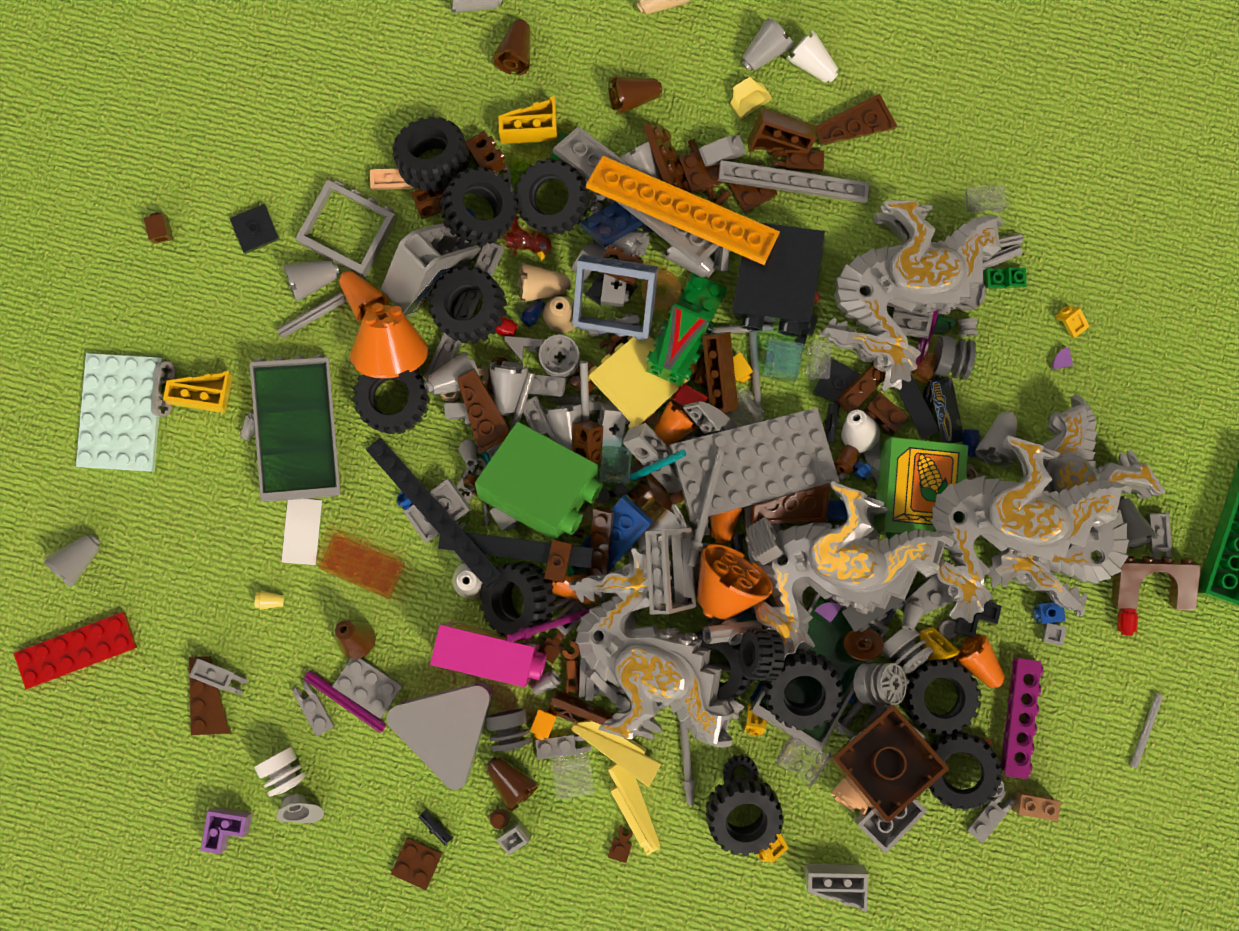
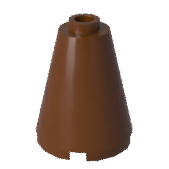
M522 19L512 22L493 54L492 60L494 59L495 67L507 74L517 72V75H523L529 71L530 26Z
M611 76L608 82L612 83V88L608 89L612 109L617 110L616 115L623 114L655 100L662 93L661 82H658L655 78Z
M344 620L335 627L339 650L345 656L359 659L368 655L371 649L374 648L376 642L375 631L367 622Z
M493 757L487 763L488 768L486 771L510 812L520 807L517 803L525 802L537 790V786H539L537 781L502 757Z

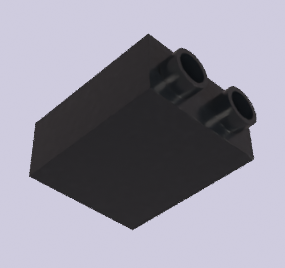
M761 223L780 231L765 265L742 256L732 312L735 319L741 320L740 328L762 331L763 324L765 323L779 325V334L794 337L801 336L802 329L811 330L825 246V231Z

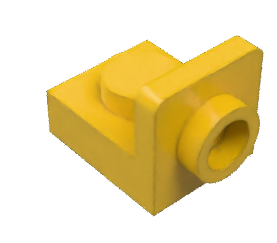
M1074 306L1062 308L1060 313L1055 316L1057 320L1063 321L1070 337L1073 338L1090 327L1081 309Z
M748 704L744 732L751 736L763 735L766 729V721L749 711L752 704Z
M776 834L778 839L775 843L771 842L767 850L761 849L759 850L760 853L756 854L762 862H774L789 849L781 834Z

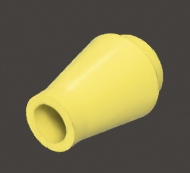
M266 591L256 592L255 608L262 610L279 606L283 607L284 595Z

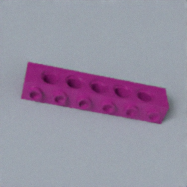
M1013 657L1000 764L1002 775L1028 779L1029 774L1032 773V763L1030 761L1035 749L1033 735L1037 731L1035 717L1039 713L1037 700L1041 694L1039 682L1044 671L1042 661ZM1029 674L1030 682L1025 684L1024 676ZM1027 693L1028 701L1022 703L1021 697ZM1025 713L1026 719L1020 723L1019 716ZM1022 732L1024 738L1021 742H1018L1017 735ZM1021 752V759L1015 761V754Z

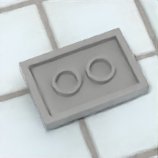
M450 478L429 492L455 522L472 510ZM414 504L404 511V514L425 543L439 534Z
M351 658L332 687L381 719L403 685L363 658Z

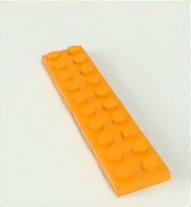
M602 156L586 184L587 189L765 265L780 231L606 156Z

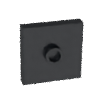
M265 204L230 218L245 254L280 240Z
M830 358L812 393L840 405L836 399L861 374Z

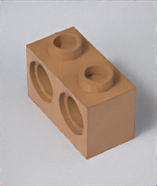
M1015 791L1014 799L1016 801L1012 808L1013 811L1020 815L1058 821L1061 801L1053 797Z

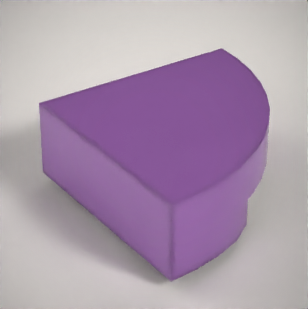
M1069 347L1057 353L1052 362V370L1073 366Z
M829 602L818 606L814 611L828 622H831L842 606Z

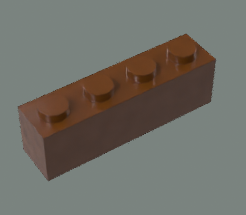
M731 332L703 335L709 404L722 412L738 409Z

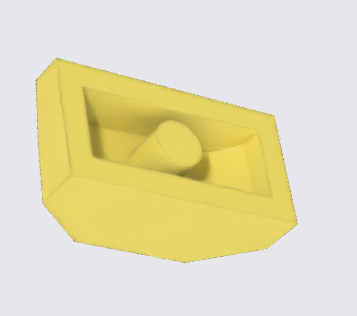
M748 77L733 87V99L730 102V106L741 120L771 101L772 97L762 83Z

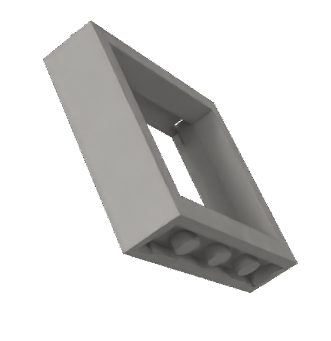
M327 179L295 240L299 244L366 278L398 218L391 208L387 206L382 208L372 198L368 197L365 199L361 197V193L354 189L349 191L344 188L342 183L336 180L331 182ZM333 190L386 217L361 265L308 238Z
M692 528L645 531L650 614H671L696 608L694 567L687 565L691 552L689 548L692 541ZM684 532H688V538H684ZM669 535L672 538L675 603L671 601ZM659 536H662V541H658ZM688 598H692V604H687Z

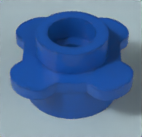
M403 492L399 493L397 504L402 506L404 510H408L413 503Z

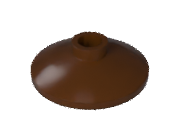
M868 628L863 632L852 630L844 639L845 651L857 660L868 661L875 659L882 653L884 648L882 637L876 631Z

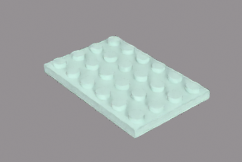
M86 353L76 467L155 472L159 417L151 412L154 368L159 362H164L163 358ZM162 384L159 386L160 393L162 391Z

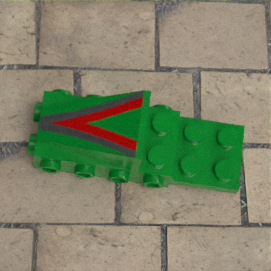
M692 273L677 304L674 303L671 306L668 314L670 318L668 321L665 320L661 327L663 333L661 336L657 335L653 344L655 347L654 351H650L645 362H648L646 372L682 387L685 379L689 380L693 371L691 366L693 363L696 364L700 357L699 349H703L702 336L706 335L707 332L711 333L715 324L712 320L726 293L727 287Z

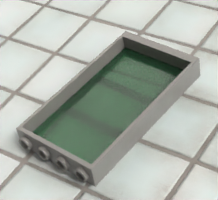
M314 355L313 358L305 359V356H295L293 360L277 357L273 358L274 361H266L264 358L254 359V362H250L261 502L340 496L329 357L325 358L324 355Z
M816 591L807 607V611L813 617L808 622L807 634L815 644V647L809 650L815 651L817 656L819 654L824 655L827 661H831L835 670H837L843 689L841 691L843 698L842 702H839V711L833 712L834 718L831 721L825 720V725L822 727L816 725L813 726V730L803 727L802 731L796 730L795 726L788 728L785 726L784 721L779 723L775 715H772L769 711L764 685L749 711L813 750L821 752L854 692L856 670L860 665L870 663L871 660H857L847 654L844 649V639L853 630L842 613V610L847 607L842 606L833 620L828 622L814 610L824 603H838L833 600V596L824 599ZM876 619L871 621L868 629L876 631L883 639L888 628L883 626L884 622L881 620L878 622ZM799 676L792 679L786 685L784 694L792 702L807 703L819 695L822 685L814 677Z

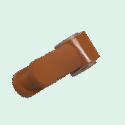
M573 639L570 643L575 652L572 653L569 649L562 650L563 655L568 659L565 660L567 694L570 692L579 694V660L576 657L580 654L578 644L575 643L576 640ZM569 679H576V684H570Z

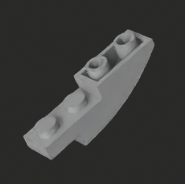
M699 401L684 405L683 407L704 434H714L737 428L726 414L708 403Z

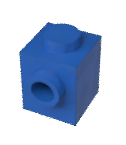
M1054 602L1034 603L1035 608H1033L1032 612L1036 623L1066 621L1064 607H1060Z

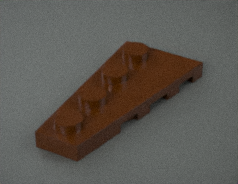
M826 483L753 504L750 522L752 524L756 523V521L763 517L771 524L826 522L830 484Z

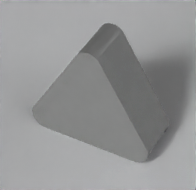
M444 223L414 230L399 243L381 290L396 306H400L404 313L441 269L459 267L462 270L463 266L469 264L478 255L481 248L476 244L475 246L469 245V241L465 240L463 243L458 240L459 237L456 234L453 236L450 233L451 229L449 227L446 228ZM414 313L407 314V315H405V316H406V317H410V316H412Z
M478 682L403 701L389 710L387 723L449 789L457 790L462 788L470 778L486 723L485 717L488 716L493 699V690L488 684Z

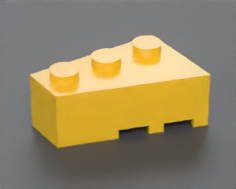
M555 96L549 97V100L541 103H533V106L525 109L519 108L498 116L501 144L558 141Z
M229 371L220 374H207L194 378L187 377L167 380L163 400L169 405L226 413L233 376Z

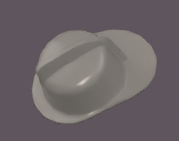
M301 794L282 797L281 809L276 813V818L279 821L313 823L319 821L324 816V810L320 806L309 804Z

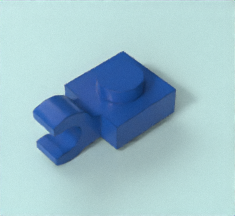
M861 460L857 461L853 467L854 470L852 472L859 480L862 478L865 481L873 475L870 472L872 468L869 464H863Z

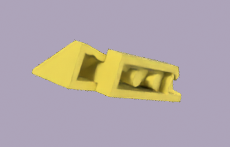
M577 720L573 723L572 731L647 787L651 785L662 762L645 755L646 748L632 739L598 730L600 724L593 721L578 722Z
M615 763L608 767V771L616 786L611 788V793L637 841L648 855L660 848L658 837L636 778Z

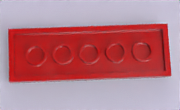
M121 612L13 654L25 689H30L137 648L126 613Z

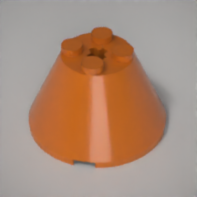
M381 303L373 304L371 306L372 309L365 313L351 348V364L361 374L374 378L399 377V373L407 370L409 372L416 370L424 363L428 355L425 340L404 315L400 306L383 305Z
M720 544L707 545L701 552L696 597L697 602L703 608L702 612L707 617L712 618L714 616L726 621L765 600L773 591L772 582L766 572L757 563L754 562L752 565L743 558L745 555L733 548Z

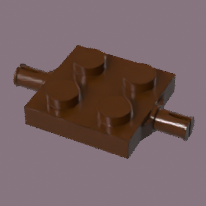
M695 139L689 140L688 144L691 152L679 157L678 161L683 168L685 180L690 187V193L706 191L709 201H714L717 199L714 188L726 182L718 181L719 165L705 166Z

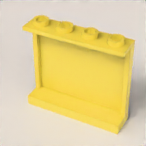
M629 336L627 338L628 342L626 344L620 343L614 349L615 353L612 356L610 354L606 355L601 360L602 364L599 367L595 365L588 371V382L592 380L631 422L628 425L629 428L641 425L669 400L680 387L646 372L648 362H645L649 352H653L655 349L653 346L655 341L650 336L648 339H636L634 336Z

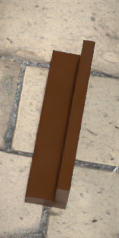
M556 690L547 711L573 723L577 720L578 722L590 720L600 725L604 724L606 720L612 719L613 715H615L559 690ZM554 706H557V707L562 708V709H564V710L560 711V710L555 709V708H553V707H554ZM573 713L576 714V715H578V716H581V718L575 717V716L573 715Z

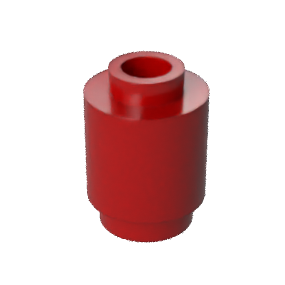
M502 316L503 324L501 327L498 325L495 328L497 330L495 334L503 337H514L518 324L514 320Z
M1120 608V611H1118L1117 631H1121V635L1133 636V632H1138L1139 613H1136L1137 609Z

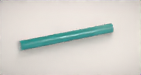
M684 449L677 451L630 474L631 481L640 479L685 457L686 451Z

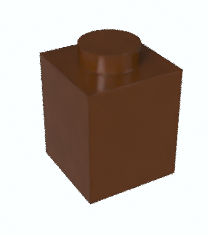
M156 212L144 218L148 239L151 242L158 244L174 240L169 218L164 214Z

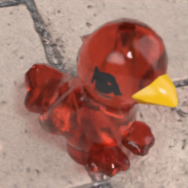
M516 215L511 226L512 232H506L507 248L513 247V256H516L517 250H531L542 261L545 255L549 254L552 249L551 241L541 233L539 235L535 233V237H532L519 226V217Z

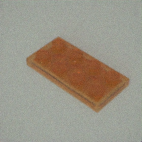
M334 533L318 569L390 599L405 563Z

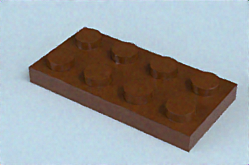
M651 123L643 126L663 181L690 192L689 184L683 177V168L676 158L677 151L671 144L670 132L664 127Z

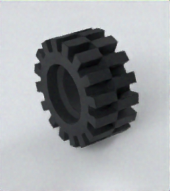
M735 755L724 764V780L728 778L730 780L735 779L733 771L738 766L745 767L748 770V775L752 776L754 780L758 777L759 771L756 764L747 756Z

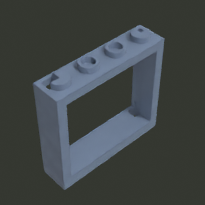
M582 254L577 261L572 326L578 327L581 330L592 329L599 333L610 332L615 333L617 336L628 335L634 336L636 339H648L652 330L659 266ZM584 270L647 279L648 288L644 325L637 326L581 316Z

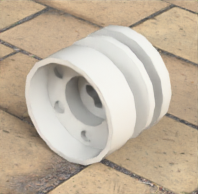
M292 747L254 767L259 779L267 776L270 778L263 785L264 788L272 784L275 787L267 792L269 797L286 792L298 785L306 777L305 772L297 776L295 774V771L302 768L301 765L294 767L290 765L297 758Z

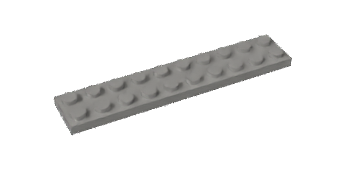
M579 126L553 148L555 155L572 165L588 180L602 156L631 167ZM617 202L698 266L719 247L717 244Z

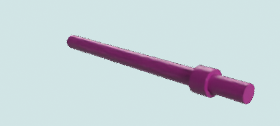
M593 607L533 627L526 626L520 628L518 632L508 634L507 640L509 642L519 639L526 640L534 634L579 620L590 612L589 609Z

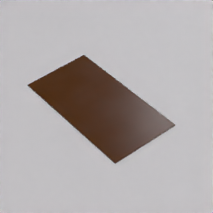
M651 473L646 475L654 500L675 515L664 486Z

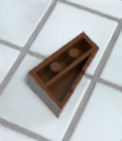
M762 108L748 137V151L766 150V152H772L773 150H784V153H809L816 140L815 125Z

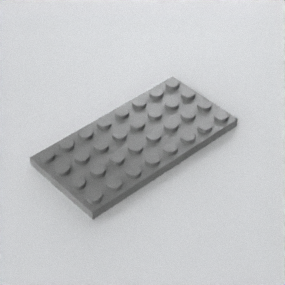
M818 408L670 445L672 454L682 449L686 451V456L675 461L674 464L690 521L697 520L700 517L717 451H723L724 457L708 517L826 483L831 485V482H839Z

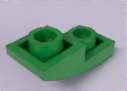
M987 268L984 270L985 288L1007 289L1027 287L1026 268Z

